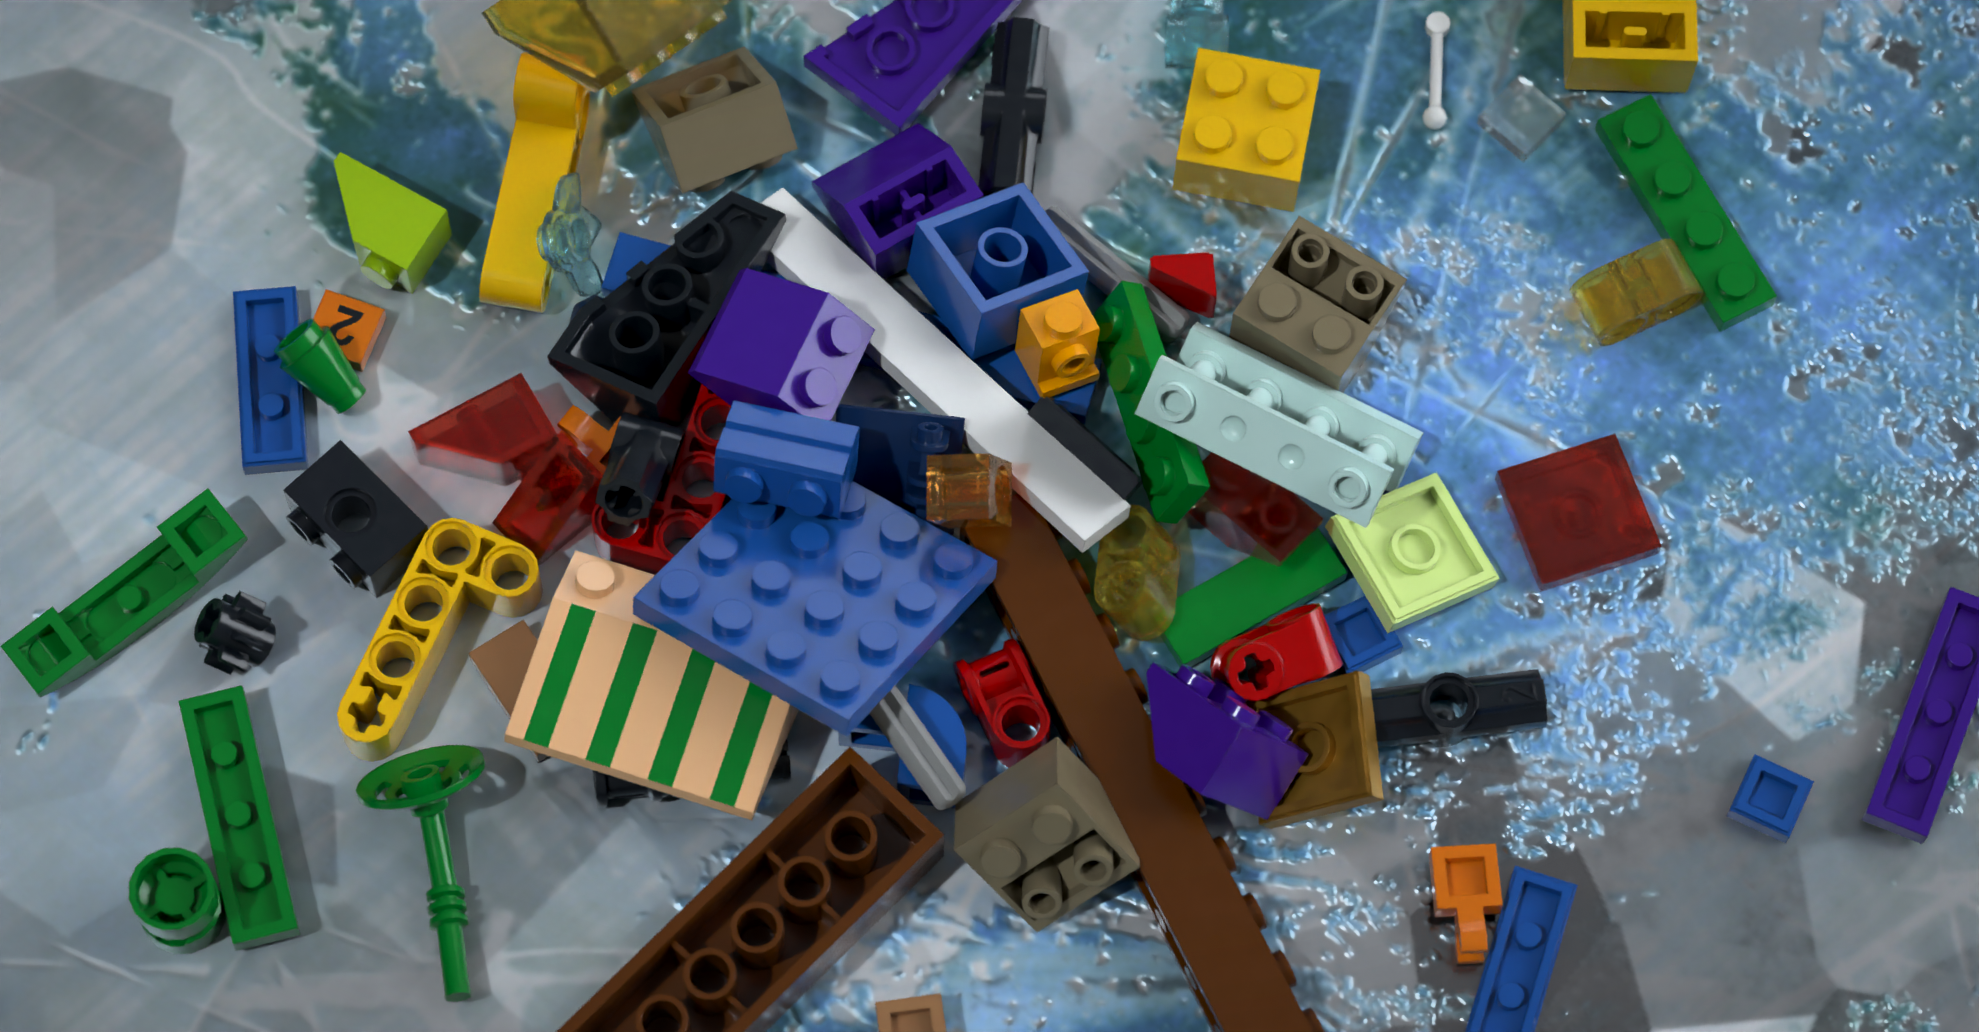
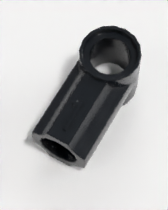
M625 411L622 413L612 441L608 466L599 484L595 501L604 509L609 521L630 526L640 518L649 517L663 482L667 484L670 482L686 429Z

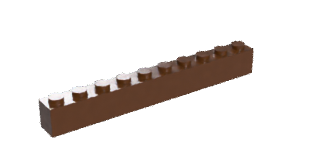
M1018 493L960 519L959 540L998 561L996 578L985 589V592L1009 639L1014 638L1024 653L1033 675L1035 686L1048 709L1049 716L1062 742L1099 779L1140 858V867L1130 874L1211 1031L1324 1032L1318 1017L1311 1008L1301 1010L1291 990L1292 987L1297 985L1287 958L1281 950L1272 953L1265 941L1261 930L1267 928V925L1256 899L1250 892L1243 896L1241 895L1231 873L1237 871V867L1227 843L1221 836L1212 839L1201 817L1207 815V809L1201 794L1185 782H1182L1180 778L1156 761L1152 722L1143 707L1144 704L1149 702L1145 687L1134 668L1123 669L1114 651L1120 647L1115 629L1104 612L1095 615L1085 596L1091 593V588L1081 564L1076 558L1067 561L1057 540L1062 538V534Z

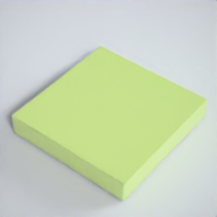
M1437 472L1382 495L1366 528L1338 514L1330 517L1325 525L1387 633L1493 588L1500 579Z

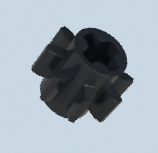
M239 591L235 597L225 594L222 600L218 598L210 600L200 612L194 629V637L196 642L199 643V647L208 651L203 663L230 675L235 668L245 672L248 665L251 667L259 666L269 655L276 637V628L271 623V618L263 615L267 603L242 591Z

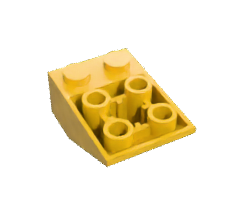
M1563 0L1564 89L1687 93L1698 63L1696 0Z

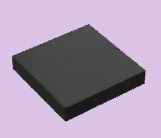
M1048 396L1041 397L1027 413L1124 500L1130 499L1143 484L1141 475L1054 398Z

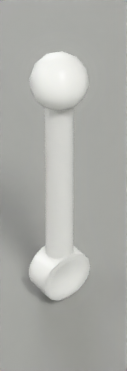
M1442 12L1431 13L1427 17L1425 31L1431 37L1429 107L1423 113V121L1428 128L1433 130L1440 129L1447 121L1446 112L1441 107L1443 37L1448 34L1450 19Z

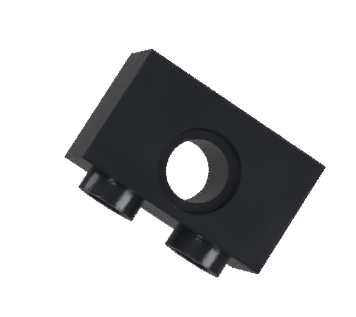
M341 440L283 490L291 512L286 516V520L294 531L311 546L319 540L334 555L329 560V563L336 573L353 589L362 583L376 598L406 572L424 534L428 530V526ZM362 514L370 518L367 525L357 532L350 533L338 529L340 522L349 515Z

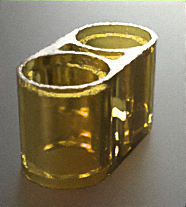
M1670 238L1654 242L1594 269L1578 279L1569 289L1570 295L1597 343L1603 347L1623 341L1678 316L1693 307L1704 295L1675 241Z
M1131 505L1129 517L1100 539L1094 585V595L1098 605L1129 637L1137 641H1148L1157 638L1171 624L1176 607L1181 560L1180 546L1159 522H1156L1155 518L1146 508L1140 505Z

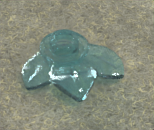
M569 173L561 176L554 190L552 210L546 213L543 224L537 230V247L543 260L549 262L555 271L565 273L573 290L579 296L590 297L602 292L603 279L597 265L590 256L591 247L601 230L602 223L594 214L581 205L579 174Z

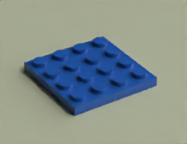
M852 481L840 519L820 514L807 517L797 514L787 507L759 501L741 503L731 499L633 597V615L847 737L995 580L998 561Z

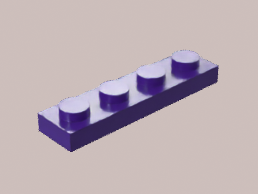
M1950 587L1946 593L1861 819L1920 844H1923L1928 837L1979 699V597L1954 587Z

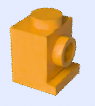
M1078 289L1020 309L1015 352L1040 398L1052 397L1099 380L1100 372L1094 362L1100 328Z

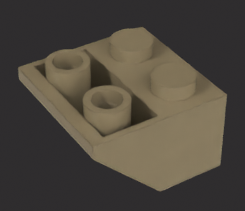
M1298 216L1233 312L1229 337L1344 393L1368 357L1406 285L1407 279L1303 217Z
M1058 737L955 804L954 851L1036 932L1140 867V858L1099 779Z

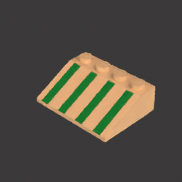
M575 550L553 596L508 723L504 742L753 820L799 709L633 615V597L655 576L654 574Z

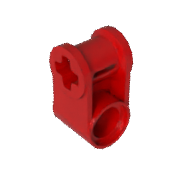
M1313 603L1284 612L1260 627L1226 640L1213 653L1210 671L1213 680L1219 678L1227 682L1230 688L1243 699L1258 701L1267 699L1295 685L1324 677L1339 669L1343 663L1321 605ZM1244 657L1254 659L1256 666L1248 670L1250 681L1238 679V673L1246 668Z
M1014 638L1004 641L1003 649L970 663L961 659L953 663L961 692L970 710L977 716L994 755L1001 764L1010 768L1050 742V717L1048 709L1035 686L1033 675L1024 653ZM1024 723L1035 728L1037 734L1030 740L1021 742L1012 740L1004 732L1013 724Z

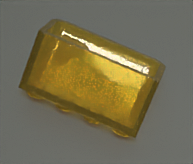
M500 0L481 12L496 36L593 93L606 87L611 97L643 78V75L670 59L673 54L697 40L700 35L727 19L728 17L722 7L732 0Z

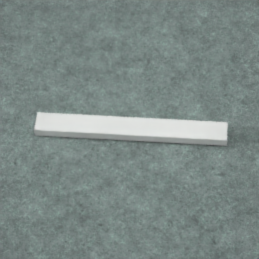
M783 187L761 202V204L785 213L786 222L766 261L786 280L830 293L872 326L875 331L865 349V353L931 414L964 417L963 443L1082 553L1129 517L1131 505L1126 500L1120 497L1027 414L1028 411Z

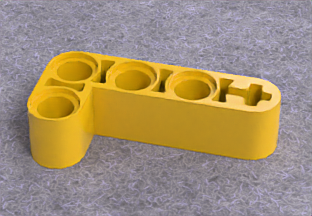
M523 52L519 58L513 89V106L516 121L483 262L479 301L484 304L543 313L549 298L585 135L590 106V88L585 62Z
M442 519L431 525L424 534L339 704L337 712L338 724L344 742L354 756L360 760L373 762L383 760L394 753L400 745L469 603L511 618L525 616L537 607L541 601L543 588L538 562L530 549L520 543L461 519ZM450 547H462L470 552L463 562L456 565H446L438 561L441 553ZM509 571L523 572L528 576L526 582L517 589L507 590L496 585L499 577ZM433 602L442 606L440 613L429 621H418L410 617L412 610L421 603ZM402 657L414 662L410 672L402 677L392 678L382 673L384 666L392 659ZM375 693L381 698L379 704L377 702ZM378 711L382 723L381 727L369 725L365 733L360 732L358 727L359 721L370 724Z

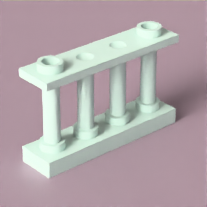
M1196 322L1191 327L1177 361L1164 355L1159 357L1135 412L1136 415L1365 528L1369 525L1384 491L1391 492L1399 487L1424 433L1199 322Z

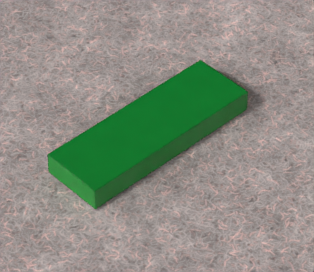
M1312 521L1150 612L1149 620L1179 667L1182 663L1192 667L1212 656L1217 647L1226 640L1260 627L1272 618L1299 607L1345 581L1348 572L1316 523Z

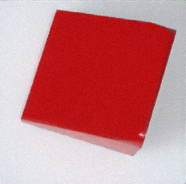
M1205 252L1157 255L1150 258L1148 281L1176 304L1201 316L1214 318L1217 291L1213 254Z

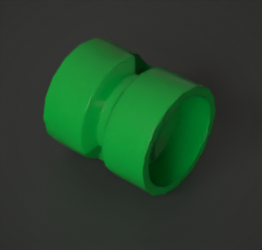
M162 848L147 855L135 867L129 880L128 898L147 937L159 949L173 954H192L208 947L220 935L226 921L222 894L208 864L200 856L183 848Z

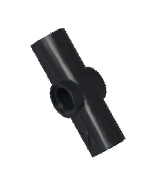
M1012 17L1010 20L997 22L991 61L990 83H985L980 126V138H984L978 187L984 197L1022 182L1025 183L1033 194L1037 144H1042L1047 88H1043L1049 40V27L1037 23L1035 19Z
M1539 669L1468 678L1457 673L1444 672L1433 676L1426 683L1371 689L1378 748L1428 742L1437 747H1450L1460 743L1465 737L1545 728L1548 722L1545 686ZM1437 700H1449L1460 708L1462 716L1455 720L1441 719L1432 711L1430 704Z

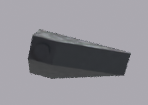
M730 191L674 235L675 243L646 265L643 261H640L627 271V281L604 299L601 300L598 296H595L581 307L548 354L549 364L613 422H616L625 411L678 427L696 401L702 384L692 377L688 371L739 270L748 268L761 272L786 222L785 213Z

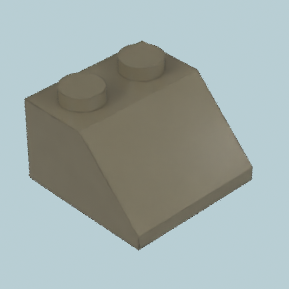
M745 46L631 90L635 104L663 166L682 194L688 191L700 193L715 189L729 175L747 168L750 170H761L771 167L782 159L783 154L798 149L776 81Z

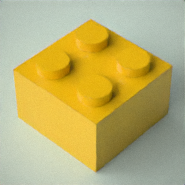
M1198 48L1176 157L1172 190L1294 212L1321 70Z

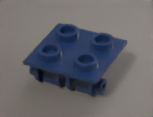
M839 404L836 410V422L860 428L858 461L853 481L954 536L965 418Z

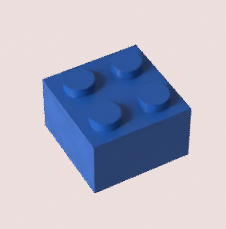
M1024 182L917 222L907 266L909 275L971 360L1016 343L1020 309L1076 289L1079 290L1083 297L1089 275V270Z

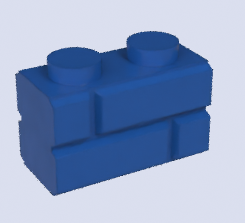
M733 400L726 419L725 428L722 430L716 447L713 491L726 494L733 500L741 503L759 501L791 508L802 516L813 517L820 514L840 519L847 499V493L850 490L856 472L860 428L849 424Z

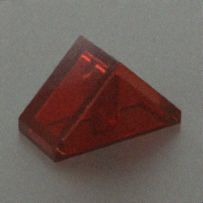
M563 432L555 434L492 523L506 538L530 549L536 557L539 566L592 523V512L597 504L595 503L603 475Z

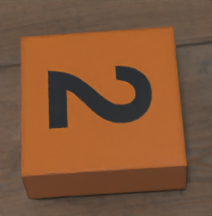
M326 289L313 319L320 327L328 326L352 368L363 372L387 318L385 310Z

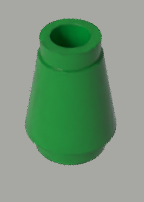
M312 318L304 321L289 332L274 350L282 360L280 369L325 404L331 406L337 414H341L352 407L366 392V388L359 381V377L346 358L328 326L320 327Z

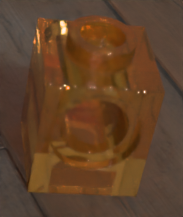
M990 453L927 455V521L947 528L1011 527V462Z

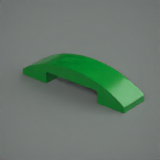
M209 488L158 525L157 529L161 532V536L59 613L52 606L1 645V648L40 698L97 668L152 630L199 591L248 540L247 536Z

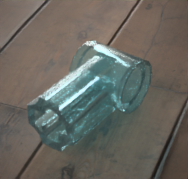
M1170 0V13H1166L1165 68L1194 69L1198 48L1228 53L1229 15L1224 14V0Z

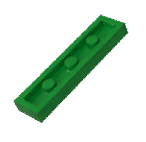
M1649 94L1598 119L1594 129L1718 331L1721 332L1772 307L1777 298L1776 293L1653 96Z
M1121 281L1093 314L1100 328L1097 344L1156 522L1177 524L1210 488V484L1195 443L1135 414L1159 357L1162 355L1166 356L1143 285Z
M240 685L179 700L235 950L239 951L301 935L243 686Z

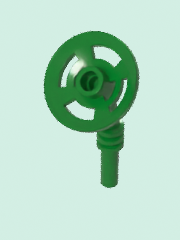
M466 745L431 747L394 758L370 771L360 780L356 787L358 800L362 805L381 810L410 809L411 815L420 819L431 889L426 892V900L429 903L427 907L428 916L431 917L429 926L430 930L437 932L445 1000L448 1002H462L471 997L463 929L469 925L468 915L465 914L467 911L466 901L463 900L465 898V890L462 886L457 885L444 812L449 806L448 797L467 787L478 778L485 768L482 752L475 747ZM446 767L443 772L439 771V768ZM468 770V775L462 779V775ZM385 788H388L385 792L386 800H378V795ZM402 794L406 795L405 798H399Z

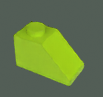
M339 152L333 162L361 272L372 282L383 288L391 289L396 285L413 294L452 236L447 210Z

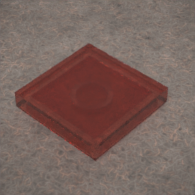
M1616 434L1498 470L1496 473L1495 481L1540 592L1659 554L1662 547Z

